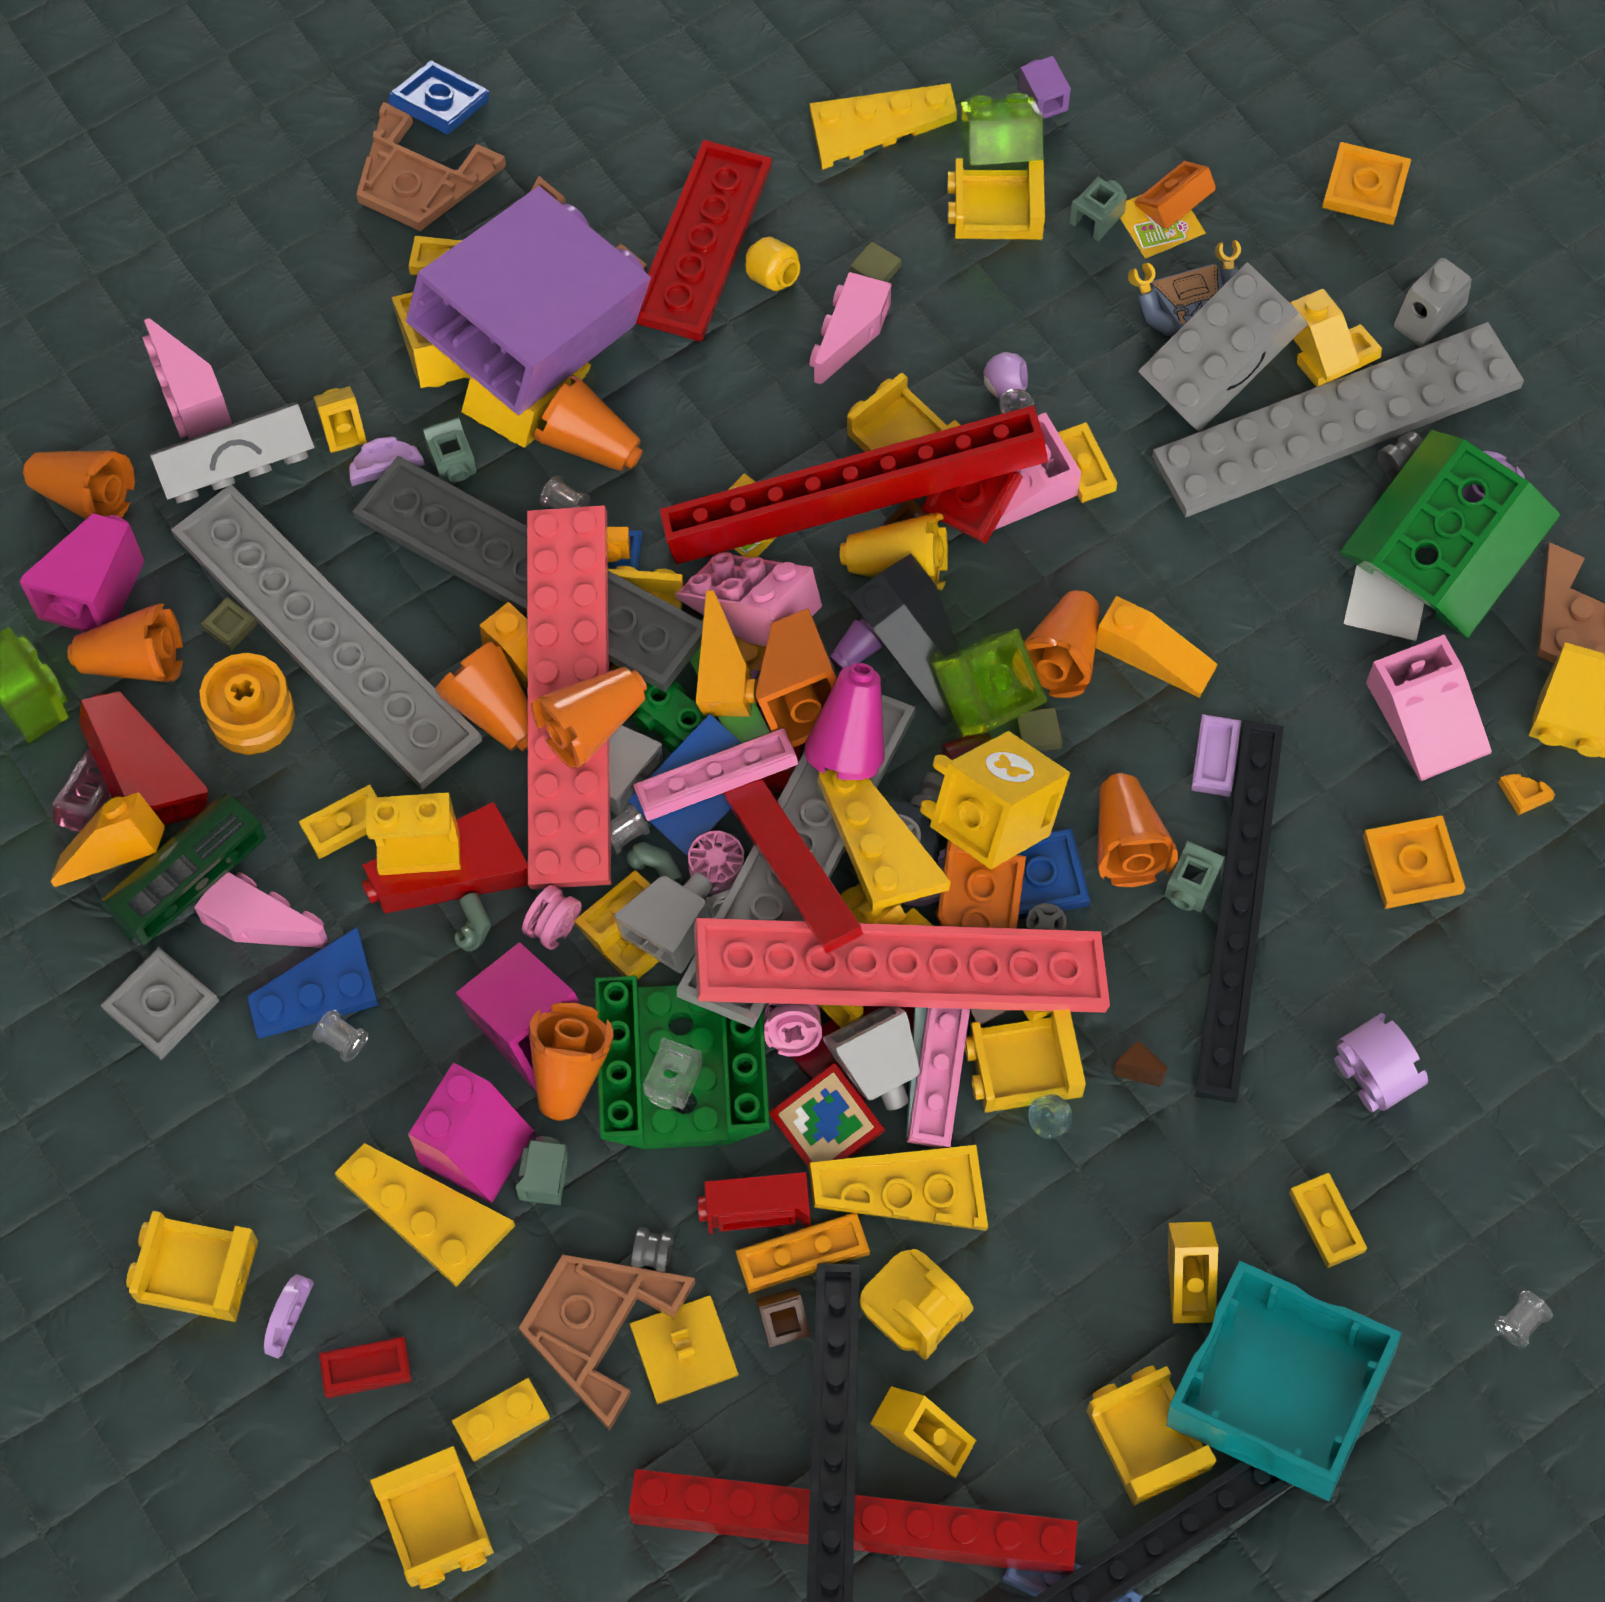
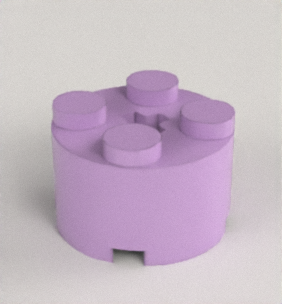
M1380 1013L1337 1041L1339 1055L1334 1058L1343 1076L1347 1079L1353 1076L1362 1088L1358 1091V1095L1364 1106L1371 1113L1377 1109L1387 1110L1428 1083L1426 1071L1423 1070L1418 1074L1413 1064L1420 1059L1413 1045L1393 1020L1384 1024L1386 1015Z

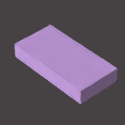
M1202 714L1191 791L1231 796L1241 720Z

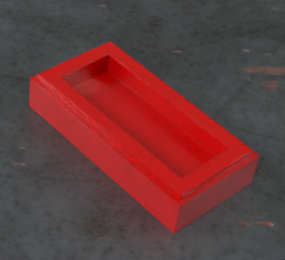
M405 1337L319 1353L324 1395L326 1398L412 1382Z

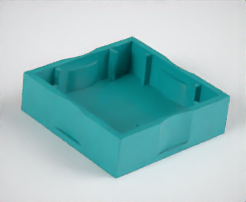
M1239 1261L1215 1310L1210 1333L1199 1350L1194 1354L1169 1405L1166 1426L1326 1501H1330L1396 1354L1402 1332L1346 1307L1320 1301L1292 1283Z

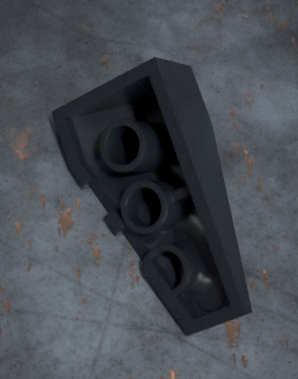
M912 554L879 573L848 597L852 607L945 725L949 724L977 702L937 587Z

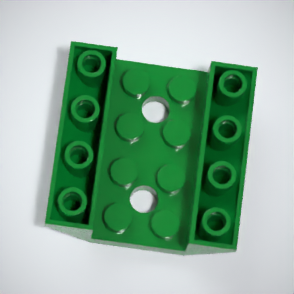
M1431 430L1341 549L1340 554L1372 575L1376 570L1436 610L1435 618L1468 640L1559 519L1560 513L1529 481L1465 439ZM1468 485H1478L1484 490L1485 496L1476 503H1470L1463 498L1462 491ZM1426 546L1434 548L1438 553L1437 560L1430 565L1419 563L1416 560L1415 554L1420 548Z
M636 976L595 978L597 1018L605 1024L608 1019L612 1024L614 1034L612 1046L598 1072L600 1138L641 1149L729 1145L769 1130L763 1010L754 1028L678 998L677 988L679 985L638 987ZM678 1018H686L693 1024L691 1031L685 1035H676L669 1027ZM681 1096H690L696 1101L697 1105L692 1112L681 1114L674 1110L673 1103Z

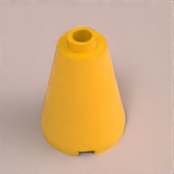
M930 513L849 534L846 542H842L840 545L841 565H847L849 573L874 578L896 562L912 554L933 580L937 590L942 591L946 581H939L940 571L948 570V540L946 527H938L937 522L944 519L943 515L940 513Z

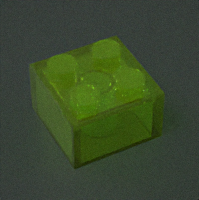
M1011 93L1006 95V99L992 100L990 96L980 95L971 97L969 102H961L962 145L970 165L1043 160V116L1033 97H1028L1025 93Z
M8 626L0 632V705L27 742L30 743L69 718L62 705L67 701V698L58 686L59 682L46 663L42 665L37 658L38 654L27 637L23 635L17 638Z
M1018 628L987 636L932 664L962 737L989 732L1047 702Z

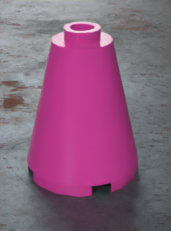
M854 663L841 670L806 740L804 754L807 762L822 773H825V768L838 771L837 778L863 780L874 777L878 773L879 767L883 765L885 753L881 678L867 664Z

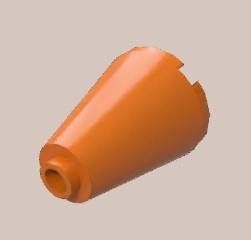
M572 375L570 377L571 386L564 383L545 410L542 419L547 424L543 431L536 428L534 439L541 444L620 472L626 467L632 470L644 451L639 448L641 439L581 379Z
M114 450L36 452L25 462L23 468L25 482L29 488L85 520L93 513L105 517L115 515L122 518L130 505V502L125 501L127 490L134 491L135 478L131 461L126 455Z
M1077 590L1067 592L1019 647L1015 666L1019 676L1030 687L1036 690L1038 685L1050 690L1049 696L1056 698H1072L1081 695L1086 690L1092 679L1100 605L1090 593Z
M154 604L75 635L72 644L68 646V659L70 664L76 667L77 671L81 674L172 682L180 676L183 667V660L176 661V649L183 648L179 624L171 609H162L165 604Z
M492 641L488 642L460 662L462 666L454 674L449 672L437 685L435 691L440 698L510 751L519 748L523 752L528 749V699L501 646L496 641L494 643Z
M621 667L539 696L538 699L531 703V712L538 729L546 726L547 732L550 735L546 742L551 750L568 767L574 768L576 766V768L585 765L645 701L644 691L647 690V686L642 676L636 670L630 671L625 667Z
M1116 773L1108 777L1101 784L1099 790L1097 867L1100 877L1103 880L1105 876L1110 878L1114 886L1138 887L1148 885L1157 881L1155 874L1163 871L1165 868L1168 874L1174 869L1178 862L1177 847L1138 779L1132 775Z
M559 1002L551 1004V1012H544L540 1014V1010L535 1012L530 1021L528 1033L538 1107L550 1119L563 1121L571 1119L578 1114L612 1046L614 1034L612 1024L608 1019L605 1024L597 1018L598 1011L578 1003Z

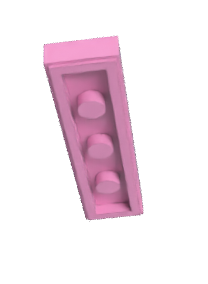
M784 728L638 782L633 784L645 817L647 821L796 766L798 765V760Z
M926 1009L919 1056L920 1074L916 1077L907 1143L939 1149L950 1148L970 1009Z

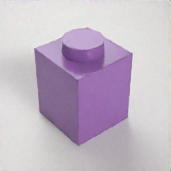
M1053 56L1042 60H1033L1020 67L1018 90L1035 122L1068 111L1071 88Z

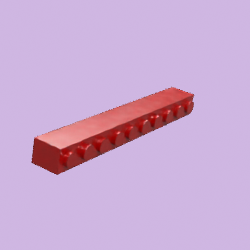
M1032 405L659 510L666 541L674 561L678 565L1048 462V457L1036 409Z
M635 1469L629 1516L633 1524L808 1545L810 1489ZM855 1495L854 1550L999 1568H1014L1041 1573L1069 1575L1073 1572L1078 1521Z

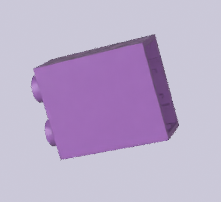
M538 186L418 272L406 322L519 416L635 326L651 276L644 271L640 261L631 252L624 249H616L590 228L587 220L577 208L570 204H561L543 188Z

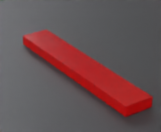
M762 778L721 793L825 953L827 954L862 936L861 925Z

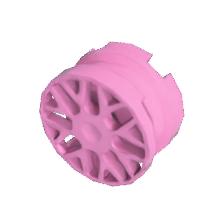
M709 831L699 835L692 842L688 852L690 877L695 872L705 876L713 885V890L709 893L712 895L731 889L744 865V850L739 840L723 831Z
M549 885L532 903L523 921L522 932L530 938L538 937L541 945L549 950H554L559 946L556 940L560 937L565 939L575 925L574 920L579 917L581 911V902L572 896L566 898L563 896V891L555 885Z
M766 1003L763 1009L765 1041L769 1048L773 1046L777 1049L778 1054L790 1057L809 1053L818 1046L822 1038L819 1005Z

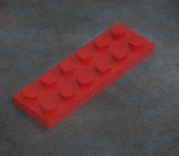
M707 140L702 141L648 272L651 280L636 324L696 341H703L771 171L772 158Z

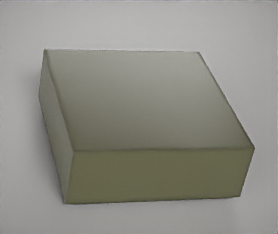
M871 241L850 265V272L888 282L901 267V259Z
M228 597L201 623L202 629L230 651L258 625L256 619Z
M1055 708L1016 713L1015 719L1020 739L1039 752L1062 748V738Z

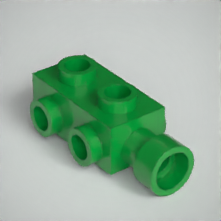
M675 680L666 692L645 681L647 690L644 691L645 701L632 713L634 714L632 720L643 732L650 733L654 730L663 737V746L672 754L707 716H703L698 705L686 696L683 687ZM659 696L663 700L655 701L654 699ZM684 718H687L693 724L686 725L682 722V720Z

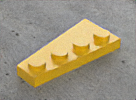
M951 83L809 103V112L821 170L832 167L834 161L848 157L851 160L864 155V150L880 144L883 148L897 143V138L910 133L913 136H917L957 121V109Z
M829 769L825 770V773L818 772L817 782L872 911L949 891L951 881L869 778L863 780H843L837 778L838 771Z
M365 1143L335 1172V1176L455 1287L515 1227L513 1220Z
M976 1145L810 1162L808 1166L814 1208L983 1231L988 1229Z

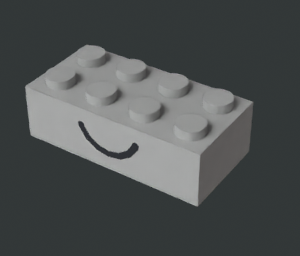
M1247 262L1138 372L1189 424L1200 432L1308 323Z
M291 403L151 452L150 456L167 500L175 497L178 504L198 497L197 489L210 484L215 491L235 484L233 476L247 472L250 478L272 471L270 463L283 459L289 465L309 457L307 450L313 449L314 445L299 404Z

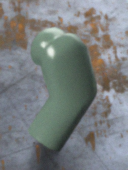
M641 842L635 844L633 850L627 854V861L634 869L642 870L648 865L655 868L660 877L667 876L678 884L684 881V877L671 854L665 849Z
M470 893L459 901L467 917V922L461 928V932L456 931L454 938L457 946L465 951H474L480 948L491 928V920L478 894Z

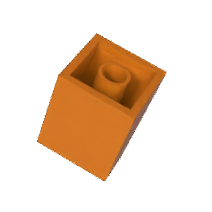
M809 608L771 623L755 693L771 732L784 728L793 748L806 742L837 680Z

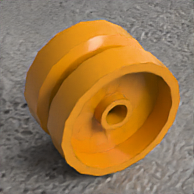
M252 653L230 655L215 663L204 676L199 691L202 710L217 741L230 751L246 755L264 753L281 744L291 732L295 719L294 702L291 693L288 690L286 679L277 664L265 656Z

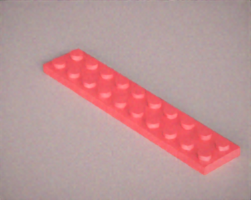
M605 505L527 511L528 885L531 889H545L549 885H555L558 888L611 885L610 738L585 765L576 768V766L570 768L551 750L546 742L550 738L546 726L538 729L531 712V703L538 699L539 696L609 672L607 510Z
M696 918L694 923L698 1001L1028 1011L1070 1009V1012L1106 1013L1110 1006L1101 931L859 923L863 932L862 936L826 954L805 921Z

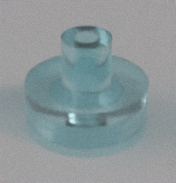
M1049 1094L1034 1100L1029 1107L1028 1117L1030 1125L1035 1133L1042 1138L1051 1139L1069 1130L1072 1122V1109L1058 1095Z

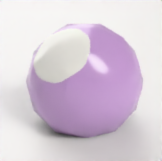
M1003 352L993 356L987 362L983 371L984 385L996 398L1010 400L1020 396L1028 386L1027 365L1025 360L1018 354Z

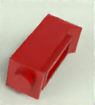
M806 1172L705 1181V1196H697L699 1222L708 1221L709 1235L713 1234V1228H719V1232L777 1227L795 1225V1220L805 1227H811Z

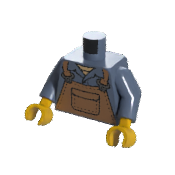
M1237 240L1232 241L1233 254L1231 257L1223 253V242L1218 243L1215 248V254L1223 262V267L1220 269L1218 264L1214 263L1154 280L1156 273L1150 263L1142 264V270L1145 273L1144 280L1139 278L1136 268L1131 269L1128 273V280L1133 286L1140 289L1137 295L1147 324L1163 335L1172 338L1238 272V267L1234 266V260L1241 253L1239 242Z

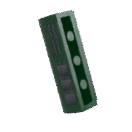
M223 792L162 845L155 854H152L100 899V904L112 915L120 931L130 941L135 938L144 947L266 839L261 823L235 798Z

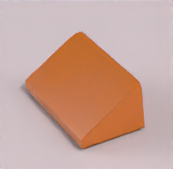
M1183 161L1138 197L1134 203L1158 225L1167 229L1214 192L1216 185L1209 167Z

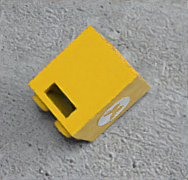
M1007 731L954 760L944 755L935 756L933 767L945 776L937 803L931 800L922 801L920 812L931 820L930 827L988 868L993 869L1050 836L1070 772L1010 731Z

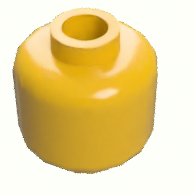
M770 236L763 237L750 246L746 253L745 267L748 277L772 291L783 290L791 286L799 276L800 263L798 253L793 247Z

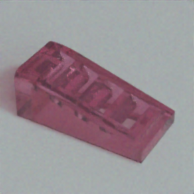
M90 749L86 750L52 804L54 823L79 833L100 808L107 803L110 797V792L102 775L89 771L90 767L99 770ZM83 781L97 785L98 788L84 784ZM78 795V796H81V797H84V798H87V799H90V800H89V801H86V800L77 798L76 796Z

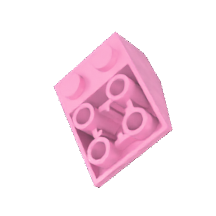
M150 318L144 320L149 335L142 338L180 439L187 436L188 439L231 425L232 422L211 365Z
M1046 412L1038 415V419L1044 436L1048 462L1016 471L1023 478L994 530L1078 495L1081 471Z
M728 552L718 553L713 556L696 575L689 579L683 588L675 593L678 600L704 615L706 590H714L734 635L749 644L760 646L767 645L771 623L809 608L813 616L822 607L812 567L795 565L791 562L782 563L763 560L760 557L751 558L732 555Z
M1445 634L1373 662L1366 684L1420 781L1491 754L1492 750L1463 666Z

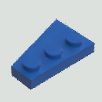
M358 927L247 996L255 1031L259 1039L379 1005Z

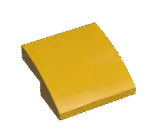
M634 870L576 918L574 922L593 946L622 976H636L638 980L660 961L623 939L614 918L619 910L651 885Z

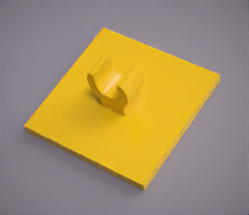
M711 1295L683 1304L675 1319L661 1312L630 1323L657 1405L739 1376Z

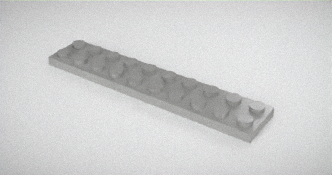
M1486 322L1153 449L1152 459L1186 518L1518 390L1522 387L1524 379L1489 322Z
M233 485L224 488L171 529L174 538L256 619L262 628L421 790L426 788L482 742L481 734L455 708L440 698L435 688Z
M883 694L882 714L885 759L882 767H879L878 773L874 777L869 778L876 788L880 784L915 715L914 706ZM803 753L777 802L830 879L846 848L817 782L818 772L820 771L807 762ZM754 845L715 919L804 921ZM695 956L677 988L678 998L754 1028L766 1004L698 1001Z

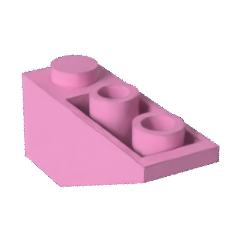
M849 272L844 286L840 284L837 286L833 298L835 310L833 315H826L821 330V336H824L821 346L815 344L810 357L809 365L814 367V383H824L880 334L891 305V283Z
M229 872L204 893L194 907L203 924L234 942L324 948L329 943L323 927L324 923L321 919L308 911L300 914L290 908L291 904L276 892L271 891L269 895L257 889V884L251 878L240 872H237L236 875Z

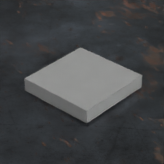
M158 947L100 1006L117 1023L162 1060L219 1002V999Z

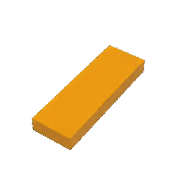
M851 1213L735 1250L749 1294L817 1272V1264H843L870 1255L857 1213Z

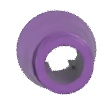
M861 618L859 621H853L833 653L829 656V659L841 671L847 666L862 662L881 649L882 645Z

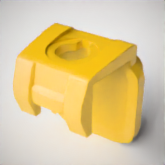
M917 1249L901 1251L895 1255L864 1287L859 1300L861 1311L868 1320L897 1347L904 1351L914 1350L923 1360H927L948 1333L960 1321L963 1322L973 1311L969 1297L961 1290L959 1285L927 1255Z

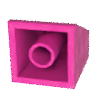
M93 513L22 576L20 584L37 619L85 632L120 617L145 560L127 521L115 515L105 517Z
M519 942L459 989L456 995L469 1018L536 1092L528 1033L530 1021L538 1010H540V1014L551 1012V1004L559 1002L580 1004L574 991Z
M455 1063L451 1065L408 1133L421 1166L491 1204L522 1156L523 1148H527L535 1134L528 1123L489 1081Z

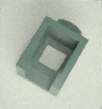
M1097 176L1086 190L1072 201L1069 223L1076 226L1082 220L1084 214L1095 221L1093 239L1099 242L1125 213L1127 195L1124 193V189L1114 180L1106 182Z
M459 417L423 429L427 450L438 478L447 483H457L464 481L471 475L477 474L474 456ZM456 439L460 450L443 455L439 444Z
M1187 841L1167 884L1164 897L1170 899L1180 909L1186 911L1195 910L1202 913L1220 874L1225 857ZM1188 864L1206 871L1201 885L1183 878Z
M540 1136L536 1137L535 1141L530 1140L529 1148H523L519 1171L520 1182L516 1185L520 1201L561 1206L569 1160L565 1144H560L559 1140L552 1137Z

